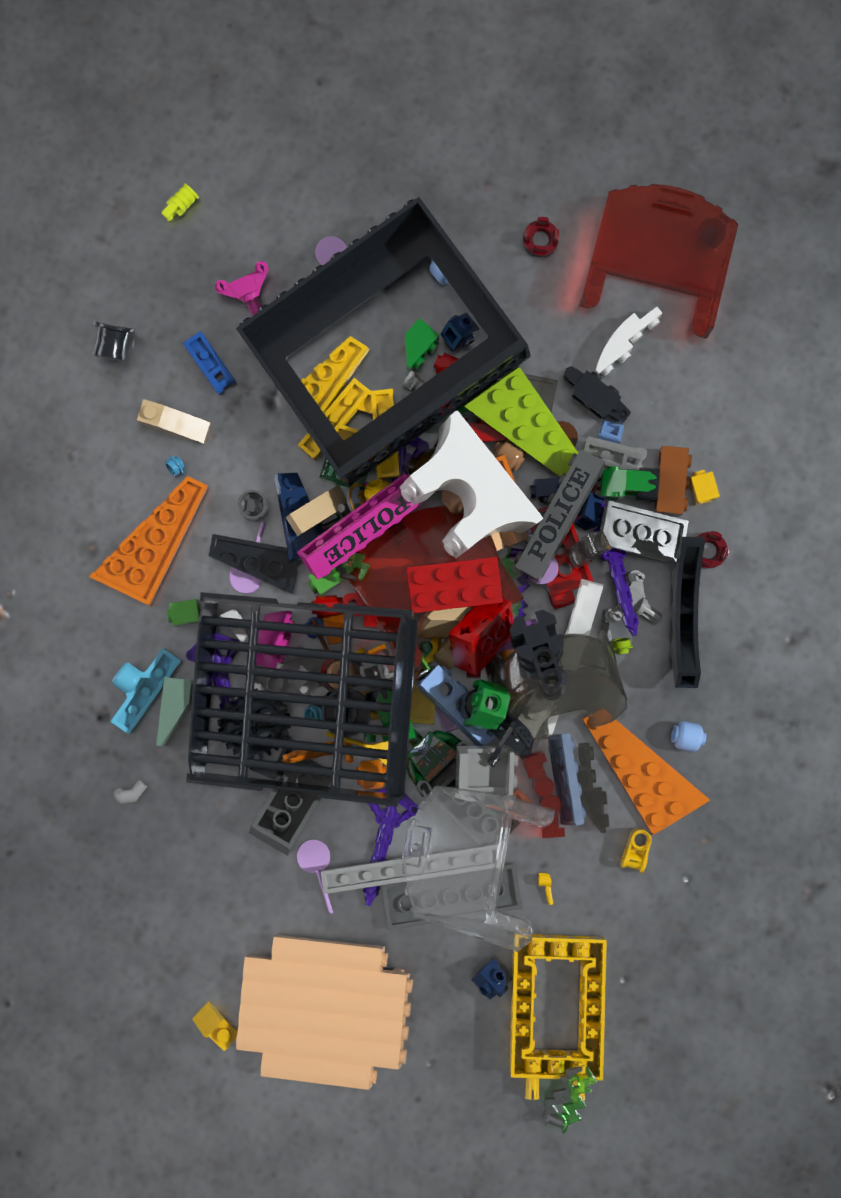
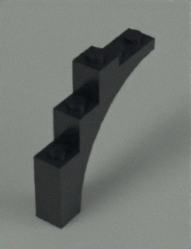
M681 537L677 561L674 563L671 582L674 598L671 608L673 635L670 651L675 688H698L701 676L698 643V604L700 574L705 546L704 537Z

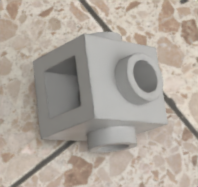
M362 663L361 666H358L360 672L356 673V676L369 677V672L374 670L377 672L376 678L386 679V677L390 676L387 665ZM365 687V689L370 688L371 691L380 689L376 687Z

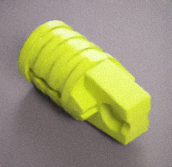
M184 183L183 187L166 202L168 206L161 213L170 222L177 215L181 216L199 196L191 187Z

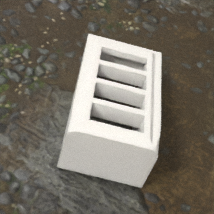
M235 608L220 615V617L242 619L239 611ZM228 627L240 642L248 643L249 632L247 629Z

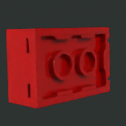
M503 598V603L475 606L456 627L451 629L449 639L454 667L477 676L510 641L509 629L514 622L511 601Z

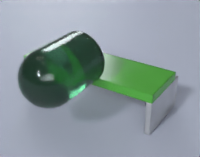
M428 640L422 641L418 648H416L415 658L423 669V672L417 677L418 679L430 671L429 666L423 659L433 649L432 643Z

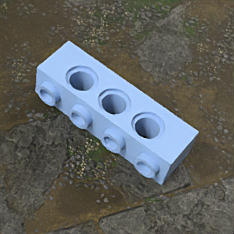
M433 666L415 686L476 746L487 745L495 735L490 737L486 734L487 730L481 731L475 730L472 727H465L463 725L464 718L456 707L457 700L461 699L468 689L461 682L457 681L456 683L450 677L452 673L445 666ZM442 683L446 684L449 688L446 696L440 692Z

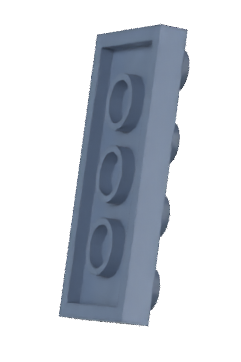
M570 733L548 735L561 825H583L586 814L580 799L582 788L576 774L578 773V763L574 760V739Z

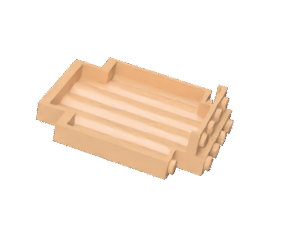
M277 935L273 939L272 957L248 955L245 957L236 1050L263 1053L261 1061L262 1077L369 1090L377 1081V1070H374V1067L399 1070L402 1064L406 1062L407 1050L403 1049L404 1040L408 1039L409 1026H405V1022L411 1010V1003L407 1002L408 993L412 992L413 979H409L410 973L404 972V968H394L392 971L383 970V967L387 966L388 953H384L385 946Z

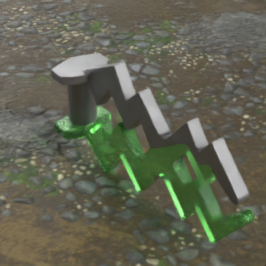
M582 1066L565 1069L567 1075L560 1076L565 1088L553 1090L554 1097H545L546 1112L543 1125L546 1126L549 1123L557 1126L565 1134L568 1125L581 1121V1116L576 1110L586 1108V1104L579 1094L592 1092L589 1085L597 1083V1079L589 1067L585 1068L588 1078L579 1079V1076L576 1075L582 1071ZM577 1081L579 1085L574 1086L572 1082ZM563 1096H570L573 1102L565 1103L566 1100ZM563 1104L567 1111L562 1112L564 1119L552 1115L558 1114V1110L554 1105Z

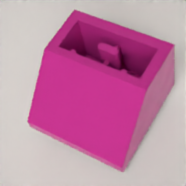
M289 610L265 614L263 621L295 623V621L291 620L292 611ZM259 630L258 643L287 646L291 642L293 633ZM257 653L256 664L277 669L278 663H283L285 655Z

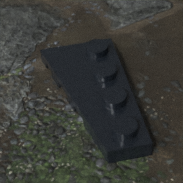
M212 534L209 557L293 595L299 560L289 561L286 547Z

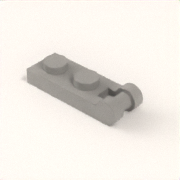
M587 436L584 451L605 461V465L621 467L622 470L638 471L639 467L644 466L642 462L646 459L648 453L644 448H633ZM627 458H634V461H627Z

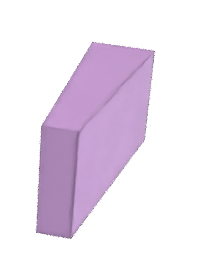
M435 706L443 731L451 732L453 730L458 729L457 726L437 706Z

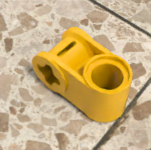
M634 828L630 831L626 848L621 858L620 868L629 867L639 870V873H644L652 840L646 830ZM643 833L645 834L644 843L640 845L635 844V836Z

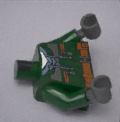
M414 729L416 737L409 739V743L413 748L408 752L407 770L418 793L424 797L422 793L424 788H429L432 792L429 782L456 757V746L471 745L460 740L452 733L436 730L432 733L429 731L422 737Z

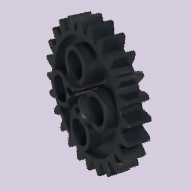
M229 697L231 705L223 704L224 710L243 711L244 698L238 697L235 700ZM253 699L252 711L254 713L270 711L272 712L271 715L290 716L289 713H286L288 711L287 706H282L283 702ZM217 720V724L220 727L218 732L232 734L242 732V721ZM253 722L251 723L252 736H260L263 732H269L270 734L267 737L284 739L282 736H289L287 729L291 728L288 725L274 724L270 726L271 724L259 722H256L255 726H253ZM227 742L225 744L227 750L233 748V755L240 751L241 744ZM250 745V758L253 759L255 754H258L260 759H262L264 752L271 756L270 749L273 748L278 751L279 748Z

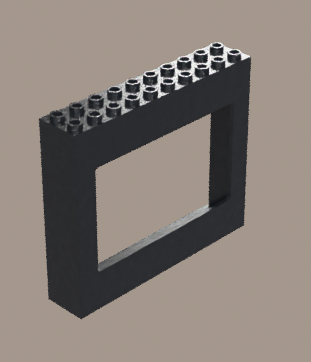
M420 197L407 201L401 210L389 214L380 225L371 227L362 238L353 240L348 248L342 252L335 253L330 258V261L324 265L317 266L312 271V274L296 281L294 287L278 294L276 300L269 305L265 304L257 311L258 313L251 318L247 317L239 324L240 326L236 328L337 475L348 487L531 357L527 342ZM430 257L488 335V338L352 436L342 440L290 366L287 358L421 261Z

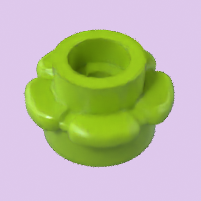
M616 638L612 640L613 646L611 649L615 650L616 654L629 653V649L633 648L630 638Z

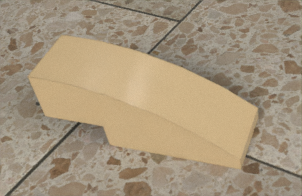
M339 485L295 510L286 519L297 536L338 512V505L347 504V498Z

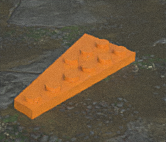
M187 476L169 494L167 499L160 506H157L152 511L153 513L88 577L150 606L208 489V485Z
M603 708L582 719L652 835H655L710 801L708 797Z

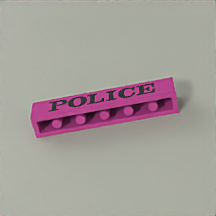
M405 473L297 552L308 571L319 580L327 576L336 566L346 562L355 552L364 549L374 538L381 536L393 524L399 523L404 516L419 508L423 502L413 505L411 502L406 501L401 494L399 487L409 477Z

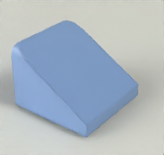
M603 419L597 438L619 444L624 425Z

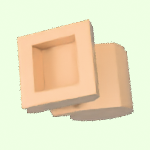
M507 531L495 533L485 538L493 554L505 547H510L526 540L528 534L527 531L523 534Z

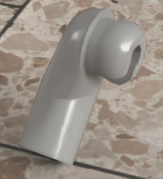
M138 780L131 790L118 788L113 796L120 804L134 803L148 786L141 780Z

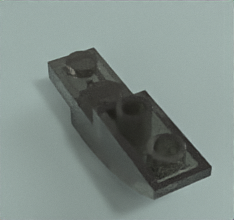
M587 742L578 743L579 766L578 773L576 774L582 788V795L580 796L581 805L584 806L585 814L600 833H606V827H609V816L604 814V805H607L606 791H602V787H593V783H596L595 769H591V760H594L593 747H589Z

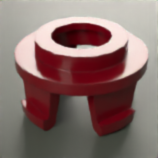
M538 217L536 221H533L525 228L523 242L526 249L537 256H545L552 253L559 242V229L549 222L548 217ZM537 232H544L547 234L549 241L545 246H538L534 244L533 236Z
M711 531L697 536L704 537L705 543H712L716 547L715 556L710 559L703 557L701 567L715 568L721 565L729 554V548L722 534Z

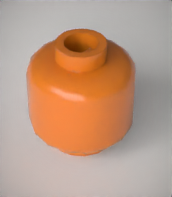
M380 760L361 761L359 767H356V770L386 773V767H383ZM357 780V785H361V788L364 790L380 789L384 786L382 782Z

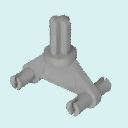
M638 570L626 572V579L630 582L628 588H630L633 598L634 614H637V617L641 615L652 623L657 624L662 619V613L650 606L645 598L643 587L645 575ZM619 603L615 608L603 610L605 613L602 612V617L609 622L622 620L624 616L621 604Z

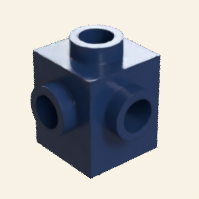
M464 313L460 316L454 315L451 317L440 335L454 351L462 346L468 347L473 344L480 328L468 313Z
M492 959L471 980L476 984L481 994L490 1000L496 995L500 998L509 989L507 984L513 978L508 974L505 967L501 966L495 959Z

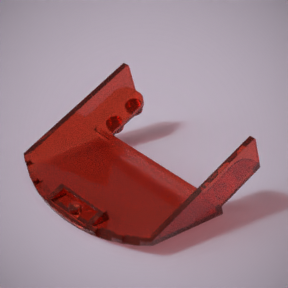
M660 184L638 187L637 185H630L629 188L609 191L579 307L591 309L598 305L606 274L697 296L691 330L696 336L707 339L715 325L738 223L733 218L728 217L720 206H714L706 201L705 197L679 187Z
M446 506L425 508L407 514L399 523L393 524L381 536L370 541L356 556L348 571V574L356 578V581H348L364 606L411 610L406 575L407 567L497 557L502 598L511 601V604H516L524 599V597L500 561V556L485 538L475 543L458 558L447 553L442 540L449 530L463 519L464 513L453 514ZM370 615L380 631L398 633L401 618ZM387 641L395 654L396 642ZM417 645L414 669L422 662V653Z

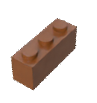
M662 445L659 449L657 466L660 472L657 500L654 502L653 512L680 517L683 515V511H687L688 498H685V490H688L690 485L687 468L691 467L692 462L689 448Z

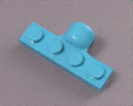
M162 647L145 671H140L130 663L123 664L112 682L114 686L127 695V698L110 722L130 734L162 689L164 677L171 676L181 662V659Z

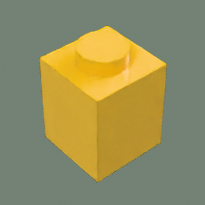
M700 470L692 473L693 477L690 478L689 488L695 506L714 501L720 497L713 471L706 473L705 470Z

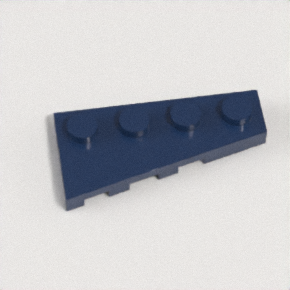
M298 472L277 473L274 479L289 561L301 560L297 552L321 535L323 530L318 523L297 536L286 517L309 503L310 500Z

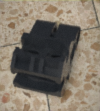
M542 609L535 612L538 621L536 624L527 626L524 616L515 618L509 629L510 641L513 650L516 649L519 668L529 673H535L541 694L545 699L553 701L558 699L562 693V675L558 663L563 655L564 641L562 635H557L556 633L557 621L555 615ZM553 683L555 686H548V684Z

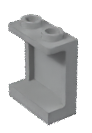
M498 745L456 746L455 788L458 797H468V792L506 791L508 796L513 795V788L517 787V776L514 774V767L518 766L517 753H514L511 747L504 745L498 756L499 762L495 767H492L487 761L493 755Z

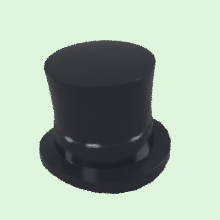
M93 321V326L98 329L92 355L108 360L126 361V345L129 333H135V329Z

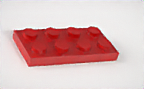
M497 557L406 568L411 610H414L413 614L503 603Z

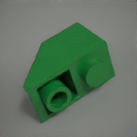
M421 318L405 333L407 370L409 372L414 368L418 370L425 362L424 357L427 353L430 352L432 354L440 345L438 342L440 335Z

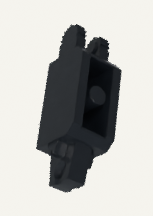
M573 366L565 369L563 377L573 387L571 395L576 402L598 419H606L609 416L621 424L625 422L631 411L620 401L622 397L615 387L604 384L602 378L593 371L590 373L586 370L585 373H582Z

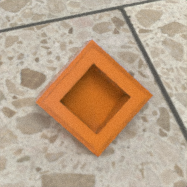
M344 614L323 618L324 626L343 628ZM326 636L329 645L342 642V637Z

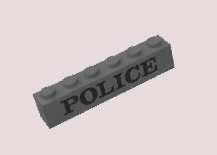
M580 449L578 455L574 453L568 464L571 467L568 473L562 474L557 484L560 486L556 493L552 492L547 501L548 509L545 513H540L543 519L537 523L538 527L535 532L531 531L525 541L527 546L524 552L519 551L514 560V563H516L515 568L518 572L539 583L605 467V461Z

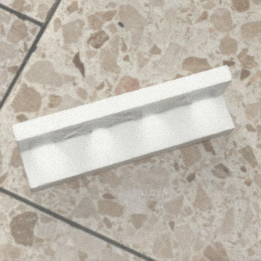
M581 579L563 640V655L558 663L561 671H564L565 667L579 670L603 590V584Z

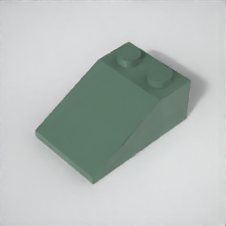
M164 677L156 746H168L191 711L194 680Z

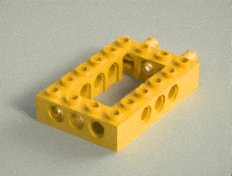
M513 933L509 1073L514 1078H526L525 1099L531 1100L532 1090L534 1100L539 1099L540 1078L560 1079V1076L567 1075L565 1069L573 1067H583L581 1072L572 1076L570 1099L573 1101H577V1095L579 1101H585V1080H603L607 940L603 936ZM535 959H545L546 961L565 959L569 962L580 960L578 1051L534 1049L533 1022L536 1020L534 1015V998H536L534 983L535 975H537Z

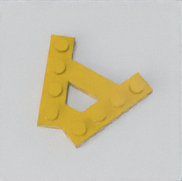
M353 378L324 414L342 440H346L359 431L358 429L345 426L353 415L360 410L373 414L374 420L395 405L394 390L392 388L370 391L357 379ZM309 433L297 445L315 461L322 453ZM399 451L377 466L378 479L398 478L401 476Z

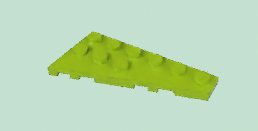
M519 366L463 405L560 477L563 473H568L571 467L568 464L573 454L578 455L577 450Z

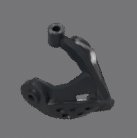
M506 715L496 730L487 729V735L490 737L495 735L500 740L493 755L487 761L492 767H495L499 762L498 756L504 745L514 748L518 752V756L523 760L532 752L533 736L519 719ZM500 727H507L508 730H501ZM513 731L519 738L518 742L511 734Z

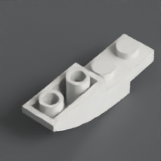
M658 307L654 308L641 319L635 313L626 319L609 339L600 355L594 372L599 376L602 374L604 377L614 369L613 365L615 363L626 361L631 356L630 352L633 348L630 341L635 343L643 336L641 332L647 328L651 330L660 323L658 320L662 315Z

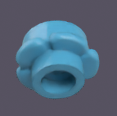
M170 455L169 459L165 461V466L173 476L183 474L185 466L178 456L174 458Z

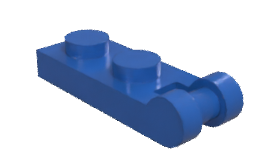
M201 331L183 343L218 395L224 391L223 388L229 384L232 386L236 383L232 374ZM222 372L225 377L217 381L215 376Z

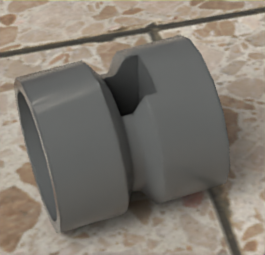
M248 490L239 497L238 509L246 520L256 523L261 522L267 517L269 503L259 491Z

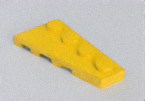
M351 336L329 354L330 357L322 364L319 363L311 374L305 379H301L323 413L331 406L369 352V348Z

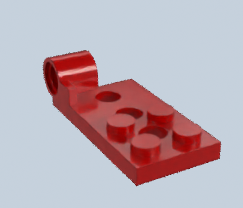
M549 506L537 509V511L545 513ZM538 524L530 528L532 532H535ZM572 524L561 544L565 551L562 554L555 555L558 568L563 564H567L571 567L572 572L568 575H563L558 570L554 580L545 584L553 610L574 604L573 590L579 588L581 579L594 582L574 524Z

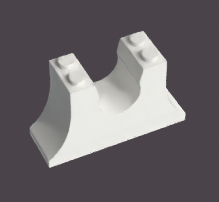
M458 411L450 415L440 426L438 444L430 461L410 475L399 487L403 498L413 505L427 500L434 492L439 490L453 492L461 498L464 507L463 519L452 527L442 540L447 553L455 558H458L475 543L489 535L507 531L523 534L543 519L541 514Z

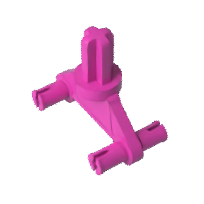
M259 261L255 265L254 272L229 284L225 280H218L215 284V290L219 294L242 300L243 303L246 302L253 316L262 307L258 296L261 295L259 291L269 267L266 262Z

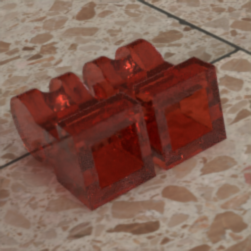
M542 750L530 753L524 760L521 759L525 773L529 779L532 778V788L539 796H550L554 791V783L546 775L542 764L547 762L545 753Z
M554 795L542 796L538 802L539 809L542 812V817L538 818L539 837H565V828L558 824V812L561 809L560 799Z

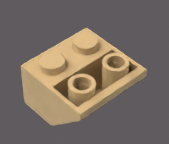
M473 607L426 612L418 622L417 638H447L451 629L456 627Z

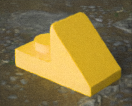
M209 1001L192 1018L205 1038L209 1036L223 1051L237 1038L238 1029Z

